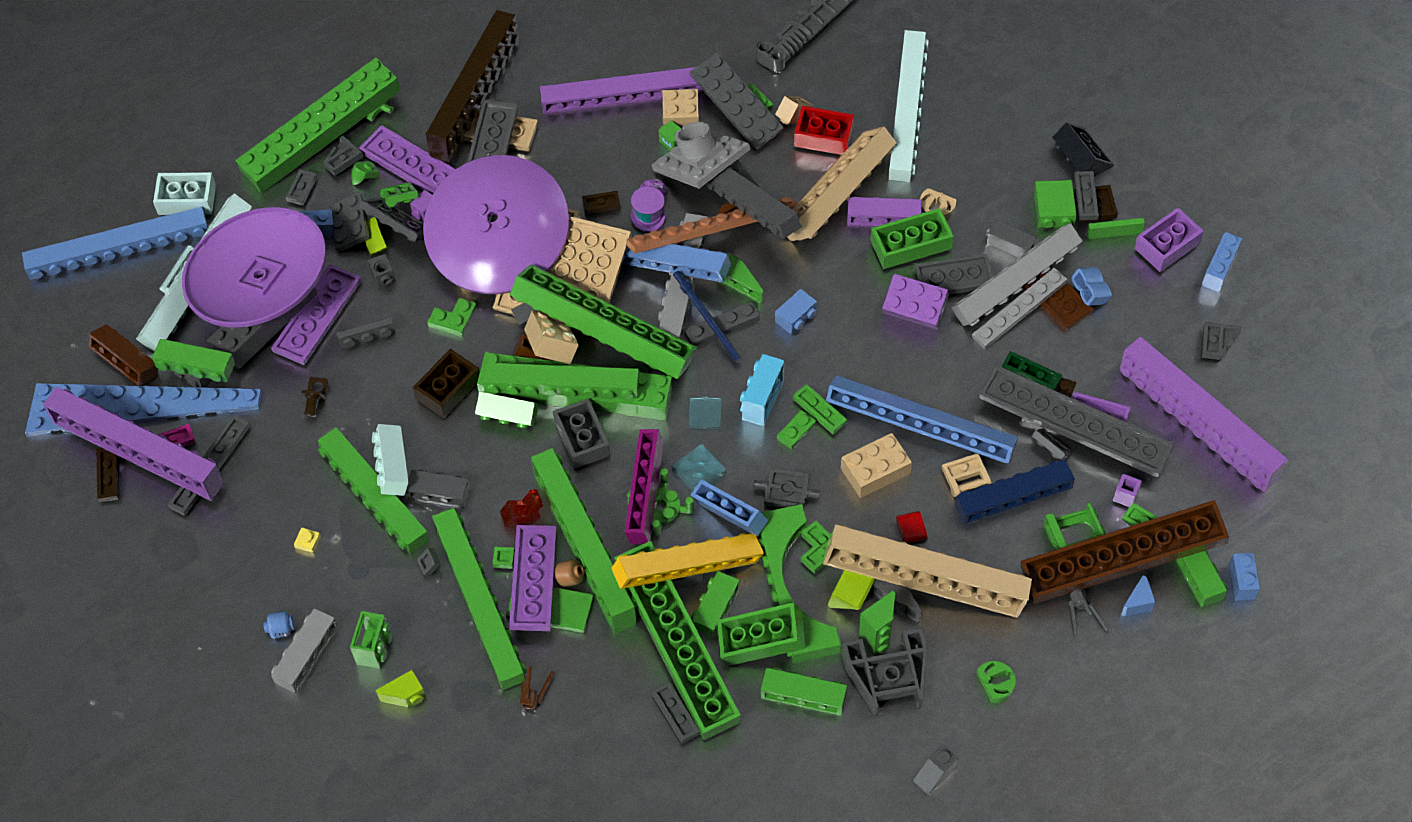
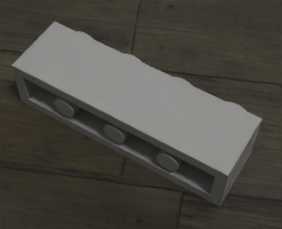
M315 608L311 614L306 616L304 625L295 633L293 642L284 650L282 659L272 669L271 676L275 684L294 693L297 692L338 627L334 617Z

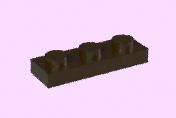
M104 448L96 449L97 499L99 503L119 500L118 455Z

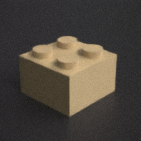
M698 89L662 90L663 125L672 121L682 129L686 124L699 122Z

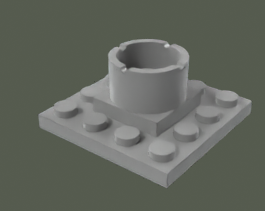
M692 122L686 124L675 133L677 146L673 147L663 157L658 158L651 166L653 171L699 189L748 152L750 146L749 143L710 130L709 125L704 124V122Z

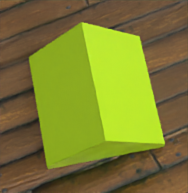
M844 570L829 600L828 606L830 608L860 610L875 578Z

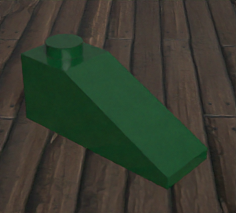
M1012 351L1008 353L1002 364V368L1052 390H1055L1062 377L1061 374Z

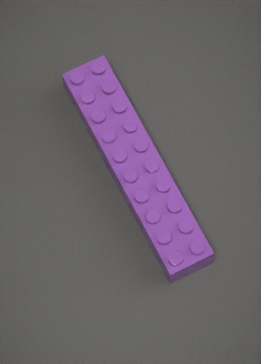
M1141 336L1124 350L1120 366L1122 374L1135 382L1139 389L1148 393L1152 400L1161 404L1169 414L1174 415L1183 426H1187L1197 438H1201L1207 443L1211 450L1216 451L1227 463L1233 465L1241 475L1246 476L1252 481L1256 488L1266 492L1281 478L1288 459Z
M56 387L43 403L53 424L207 500L212 501L224 484L221 473L217 468V463L212 459H204L193 450L188 451L181 444H174L163 435L157 436L148 428L137 426L132 420L127 419L126 421L117 413L106 411L99 404L93 405L82 396L77 397L68 389L62 390Z

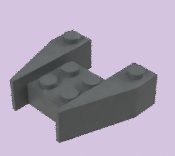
M923 628L902 631L901 644L903 651L867 658L862 639L842 642L841 653L845 670L874 716L878 713L877 701L914 695L917 708L921 706L927 644Z

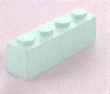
M378 424L376 432L372 433V443H375L373 454L374 457H377L375 470L379 473L377 485L380 486L381 494L404 496L408 485V475L401 426Z

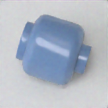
M287 611L269 613L267 621L263 622L265 633H269L273 639L290 636L292 630H294L292 614L289 615Z

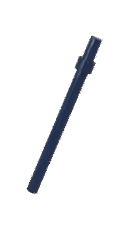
M679 270L674 272L673 276L680 284L682 292L688 295L736 363L742 359L692 290L693 286L689 281L685 280Z

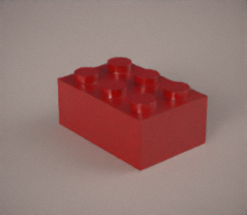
M802 106L794 133V146L842 155L849 148L854 129V114Z

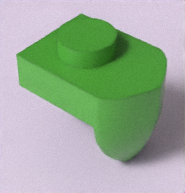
M370 161L355 162L351 172L352 185H358L366 178H378L380 171Z

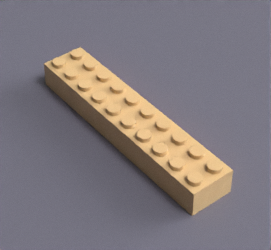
M836 524L827 543L823 561L824 565L1018 618L1029 600L1032 582L1031 578L1025 577L1022 574H1013L1006 572L1004 569H995L982 563L970 562L964 558H955L942 552L937 553L924 547L908 545L906 542L890 540L885 536H876L866 531H858L845 525Z

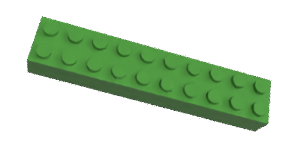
M374 58L235 161L241 173L262 194L400 92L401 87L397 77L377 58Z
M532 264L516 276L510 296L514 297L517 301L524 302L532 306L533 309L548 314L549 317L558 319L567 326L574 327L582 331L583 334L598 339L599 342L608 344L617 351L632 356L633 359L642 361L652 369L660 370L667 376H672V378L678 379L689 367L697 348Z
M485 352L477 387L478 392H484L483 375L485 363L596 366L567 364L557 361ZM639 372L638 399L593 397L589 398L594 411L666 421L673 389L672 376ZM497 393L498 395L559 407H566L588 399L584 396L567 397L537 394L530 396L527 394L510 395L508 393Z
M553 448L532 456L534 476L577 561L583 566L584 575L614 634L637 625L636 617L638 613L635 609L637 607L633 596L629 597L627 593L628 588L620 589L611 569L613 565L610 560L612 558L610 551L607 547H603V538L599 531H595L593 518L591 515L587 516L586 505L583 500H579L577 487L575 484L571 485L570 474L567 469H563L561 456L559 453L555 454Z
M649 541L621 555L627 554L630 556L645 551V553L652 552L655 548L652 542ZM621 555L614 557L615 562L617 561L616 559ZM666 580L629 587L628 592L630 596H633L637 605L636 608L694 723L699 729L703 741L741 723V715L672 581Z

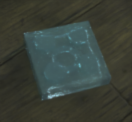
M702 444L672 465V470L692 491L701 479L712 484L726 474V469Z

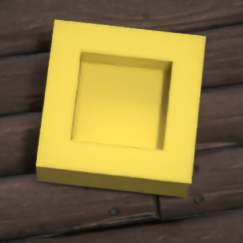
M301 528L294 546L297 549L313 553L321 535L319 532Z

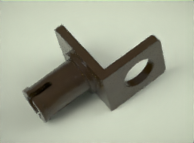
M309 378L308 389L301 390V393L307 398L304 415L316 416L318 400L326 399L328 379ZM314 383H322L323 388L320 392L313 391Z

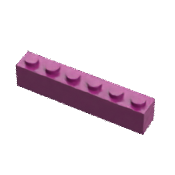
M659 429L639 430L625 526V534L630 544H644L650 541L664 444Z

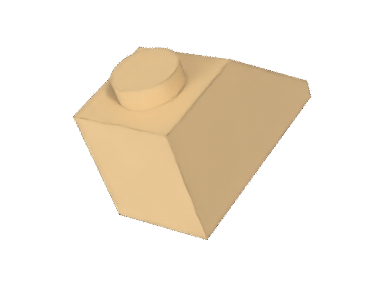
M784 96L775 115L784 124H797L801 107H813V104L800 96Z

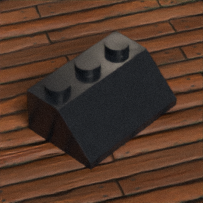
M1066 122L1052 137L1056 142L1055 146L1065 153L1066 160L1076 167V172L1093 171L1095 176L1114 166L1084 127Z

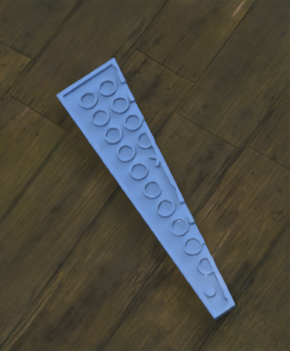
M36 383L25 433L27 436L50 434L52 431L59 430L67 432V430L53 424L43 406V403L56 387L62 390L68 389L75 396H82L91 404H99L110 413L115 412L126 421L129 419L134 423L168 420L170 417L186 418L188 415L196 414L197 416H205V413L213 412L222 414L257 410L260 408L262 392L261 389Z

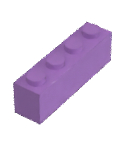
M850 197L848 199L847 225L877 227L921 214V200L913 198Z

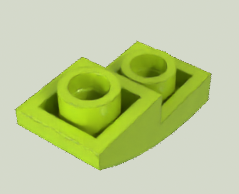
M376 217L367 220L370 239L366 240L365 243L371 256L388 249L382 228Z

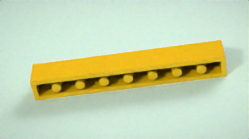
M742 533L736 537L726 536L719 540L709 539L702 543L692 542L686 546L675 545L669 549L658 548L647 553L642 551L630 556L627 554L621 555L616 559L617 561L611 569L620 589L756 564L764 552L755 535Z

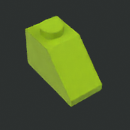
M412 670L376 690L380 702L404 707L417 705L426 697L423 687Z

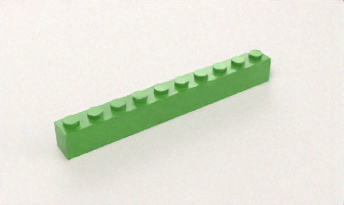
M455 508L433 515L434 526L502 690L525 681L524 674L527 673L523 661L519 662L517 659L520 656L516 644L512 645L510 642L513 638L509 628H504L505 618L502 611L498 612L496 606H498L495 594L491 595L489 592L492 588L488 578H483L484 568L481 561L477 563L475 557H478L474 545L470 546L468 542L471 541L468 530H463L462 528L464 521L461 514H457Z

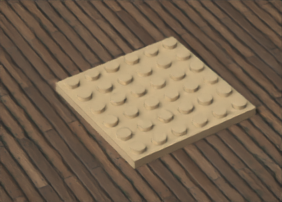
M569 216V232L566 244L555 264L547 272L610 303L628 247L627 239L631 238L632 233L631 231ZM511 292L497 294L493 309L514 315L511 309L524 302H519L510 296ZM571 327V330L582 333V331Z

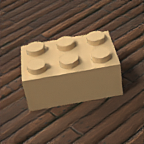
M532 310L524 330L535 356L571 364L578 347L571 327L558 319L549 317L548 314L542 311Z
M893 433L841 457V470L859 498L911 474L912 462Z

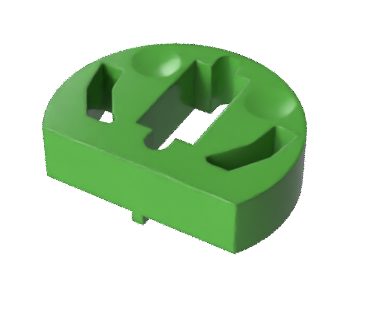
M989 661L979 666L976 674L991 703H1000L1007 700L1012 695L1016 683L1012 669L999 661ZM1005 674L1007 677L1010 676L1009 680L996 685L990 684L992 679Z

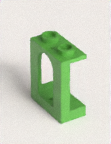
M1087 503L1085 510L1057 518L1054 517L1053 513L1047 514L1043 523L1054 550L1106 534L1103 525L1100 526L1098 513L1096 509L1092 508L1091 503ZM1079 523L1088 524L1092 528L1093 534L1090 538L1071 544H1066L1060 530Z

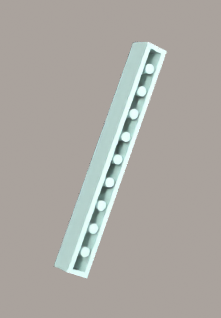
M905 30L893 139L896 141V144L892 147L893 150L891 152L889 180L910 182L911 175H915L916 164H912V160L916 161L917 150H914V146H918V136L915 135V132H919L920 122L917 121V118L921 117V108L918 107V104H922L923 94L919 93L920 90L923 91L924 80H921V77H925L926 66H922L927 60V53H924V50H928L929 40L925 39L926 32Z
M234 193L226 200L203 237L224 221L249 211L252 206ZM185 264L136 338V340L153 352L159 340H167L169 334L172 335L178 328L177 322L182 320L187 314L186 308L188 303L182 291V275Z

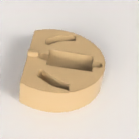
M930 188L921 194V213L931 211L930 209L934 203L941 202L939 208L945 219L950 218L954 214L956 199Z

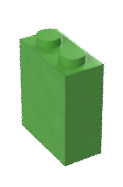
M1072 180L1035 181L1033 193L1038 228L1062 227L1069 223L1074 226L1076 208Z

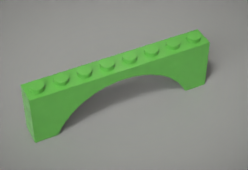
M802 504L761 512L768 522L759 533L760 538L758 542L765 555L762 556L764 568L768 567L769 571L766 574L769 585L773 586L774 590L771 591L773 603L777 602L778 606L794 602L786 589L782 567L790 546L801 535V532L807 528V520ZM802 611L806 649L786 653L787 657L791 656L792 663L840 654L841 644L836 627L821 623Z

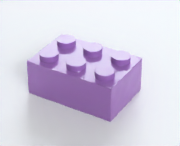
M1177 208L1139 234L1134 249L1161 272L1201 243L1204 230Z
M894 274L882 310L884 314L938 329L949 293L947 289Z

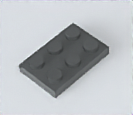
M361 192L329 206L333 218L334 244L338 252H342L370 239L367 214L365 210L359 207L361 201L364 200V195Z

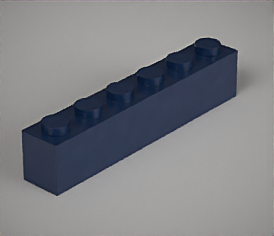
M1066 460L1053 461L1047 466L1035 467L1029 472L1017 473L1011 478L999 479L993 484L981 485L972 491H963L956 496L955 506L965 525L1073 488L1075 478Z

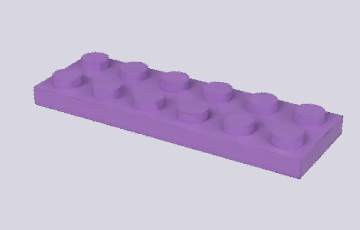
M382 125L359 147L364 156L410 182L422 191L426 190L432 195L441 182L456 170L441 160L429 157V153Z
M329 264L315 285L318 294L289 321L272 346V352L305 366L361 283V277Z
M517 525L510 630L550 631L556 526Z

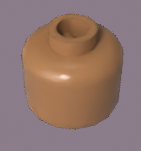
M575 559L558 563L554 571L555 580L563 587L578 585L584 577V568Z

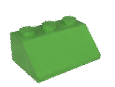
M893 590L864 610L860 615L859 639L863 640L865 648L873 657L879 653H885L890 647L895 592Z

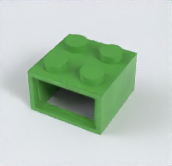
M361 611L350 645L357 665L380 669L381 663L385 661L387 655L386 646L392 640V632H390L389 623H387L385 615ZM364 624L366 631L362 644L359 646L357 642Z

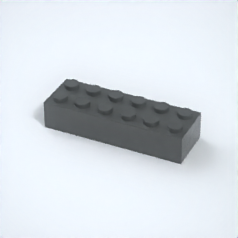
M314 287L294 308L270 321L239 328L221 326L207 341L213 350L231 353L235 361L234 366L240 369L318 292Z

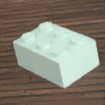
M212 172L158 173L153 200L158 215H170L201 206L205 215H211L216 190Z

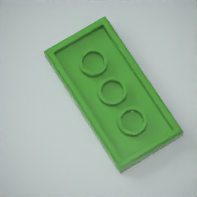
M553 587L551 627L584 633L594 595ZM511 599L506 612V619H510Z

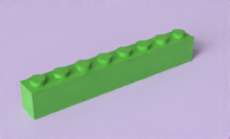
M485 363L483 387L484 392L490 394L508 393L510 395L527 394L530 396L537 394L567 397L584 396L586 398L604 397L606 399H638L639 369Z
M334 428L317 440L320 447L318 451L323 458L327 457L330 460L329 464L333 470H338L341 473L340 477L346 484L350 483L353 493L357 497L361 496L363 498L362 502L365 507L375 512L374 516L379 523L383 522L386 525L385 529L389 535H394L398 539L397 543L403 550L406 548L411 554L429 541L426 529L396 495L381 494L380 486L377 485L378 474L337 428Z

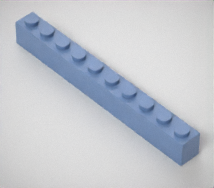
M201 206L22 252L24 268L30 280L39 279L44 276L93 265L125 255L128 256L133 253L148 251L191 238L202 237L208 229L207 219Z
M837 375L829 386L827 402L1007 464L1014 454L1018 440L1016 436Z

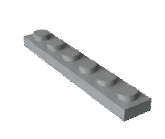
M1053 268L972 334V338L984 349H987L1067 283V278L1057 269Z

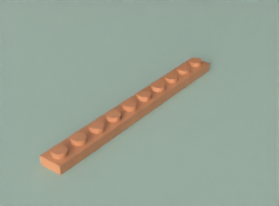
M783 197L778 200L790 209H793L797 204L791 197ZM737 209L726 214H718L714 217L686 222L683 225L651 231L648 234L635 235L627 239V246L634 253H639L758 221L753 220L747 213Z

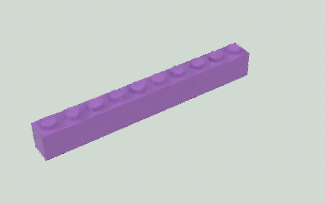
M696 67L540 86L543 114L663 99L662 90L698 89V95L706 93L690 76V71Z

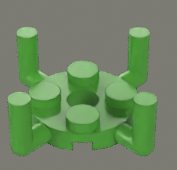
M666 468L660 471L661 485L660 488H657L652 522L653 535L656 537L661 534L662 526L670 524L674 519L676 520L680 513L691 514L694 512L693 498L687 497L685 500L686 505H680L677 493L668 489L669 477ZM630 491L627 493L628 505H629ZM658 504L666 505V508L663 510L656 509Z

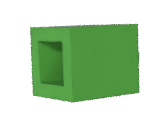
M672 121L663 125L658 130L659 142L669 150L676 147L675 133L681 128Z

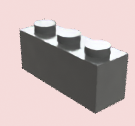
M422 469L411 470L406 495L411 500L464 508L470 486L468 479L462 476L454 477L444 473H429Z

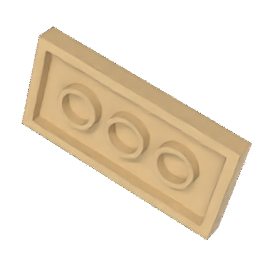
M481 110L478 111L477 117L473 119L470 130L464 134L465 141L473 142ZM517 116L509 148L529 152L538 127V120Z

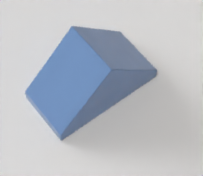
M1143 575L1125 603L1121 615L1130 616L1153 610L1155 600L1146 576Z

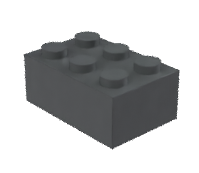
M589 398L553 411L554 423L574 469L611 456L609 443Z

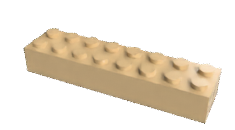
M884 126L863 131L795 205L792 210L798 214L801 228L787 236L790 241H801L816 236L817 230L829 221L828 218L840 209L839 206L850 198V194L861 186L860 183L863 179L868 178L873 168L882 163V158L892 152V147L896 144V141Z

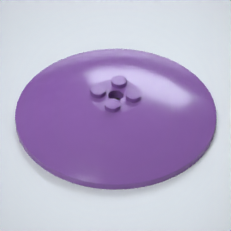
M494 155L482 157L457 168L437 187L425 212L423 225L424 241L428 254L436 268L453 284L479 294L509 293L512 290L516 276L530 264L546 272L555 264L563 251L568 237L569 209L558 183L539 165L515 156ZM495 214L498 216L496 221H488L491 215Z
M259 208L236 215L212 229L191 252L182 275L184 297L189 307L197 316L218 326L248 327L275 319L299 304L320 279L327 258L324 236L312 219L303 213L288 208Z

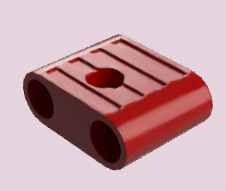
M920 511L896 516L903 542L909 544L928 539Z

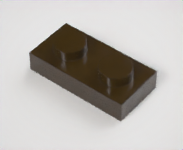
M618 191L582 196L585 215L621 209Z

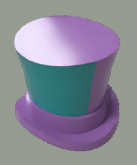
M644 186L637 189L631 197V204L633 206L631 220L635 227L642 232L658 231L663 226L666 217L663 208L664 196L654 187Z

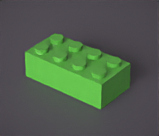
M938 208L871 228L870 241L883 269L951 250L954 236L941 209Z
M794 602L717 620L720 657L729 666L806 649L802 610Z

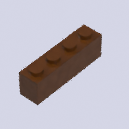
M106 324L89 333V348L139 387L157 378L158 368H156L153 359Z

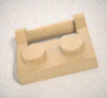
M978 453L942 465L941 469L951 488L953 497H956L963 491L991 484L990 477ZM977 475L981 477V479L959 486L956 483Z

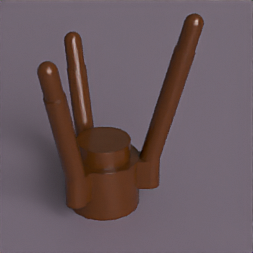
M529 666L527 677L525 673V681L521 682L520 706L535 709L537 704L542 703V698L552 680L554 671L550 672L538 696L536 690L530 689L532 667Z

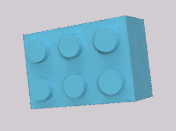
M762 354L760 360L755 362L753 376L750 375L748 378L747 390H743L740 402L742 404L740 411L742 412V420L764 426L784 382V360Z

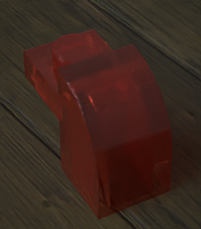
M530 489L522 500H508L500 510L505 528L529 525L541 517L539 510L543 504L537 489Z

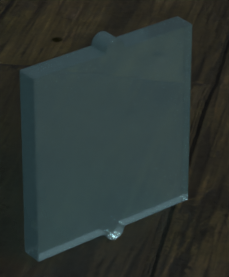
M706 396L704 398H690L689 429H721V398H707Z

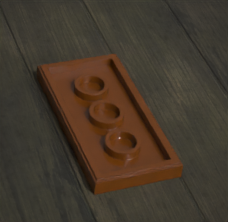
M1050 265V270H1048L1044 274L1039 273L1038 275H1036L1037 279L1028 285L1027 283H1025L1021 287L1026 291L1038 280H1040L1044 275L1051 271L1053 267ZM1068 282L1040 305L1065 332L1093 314L1095 310L1092 306L1084 303L1081 295Z

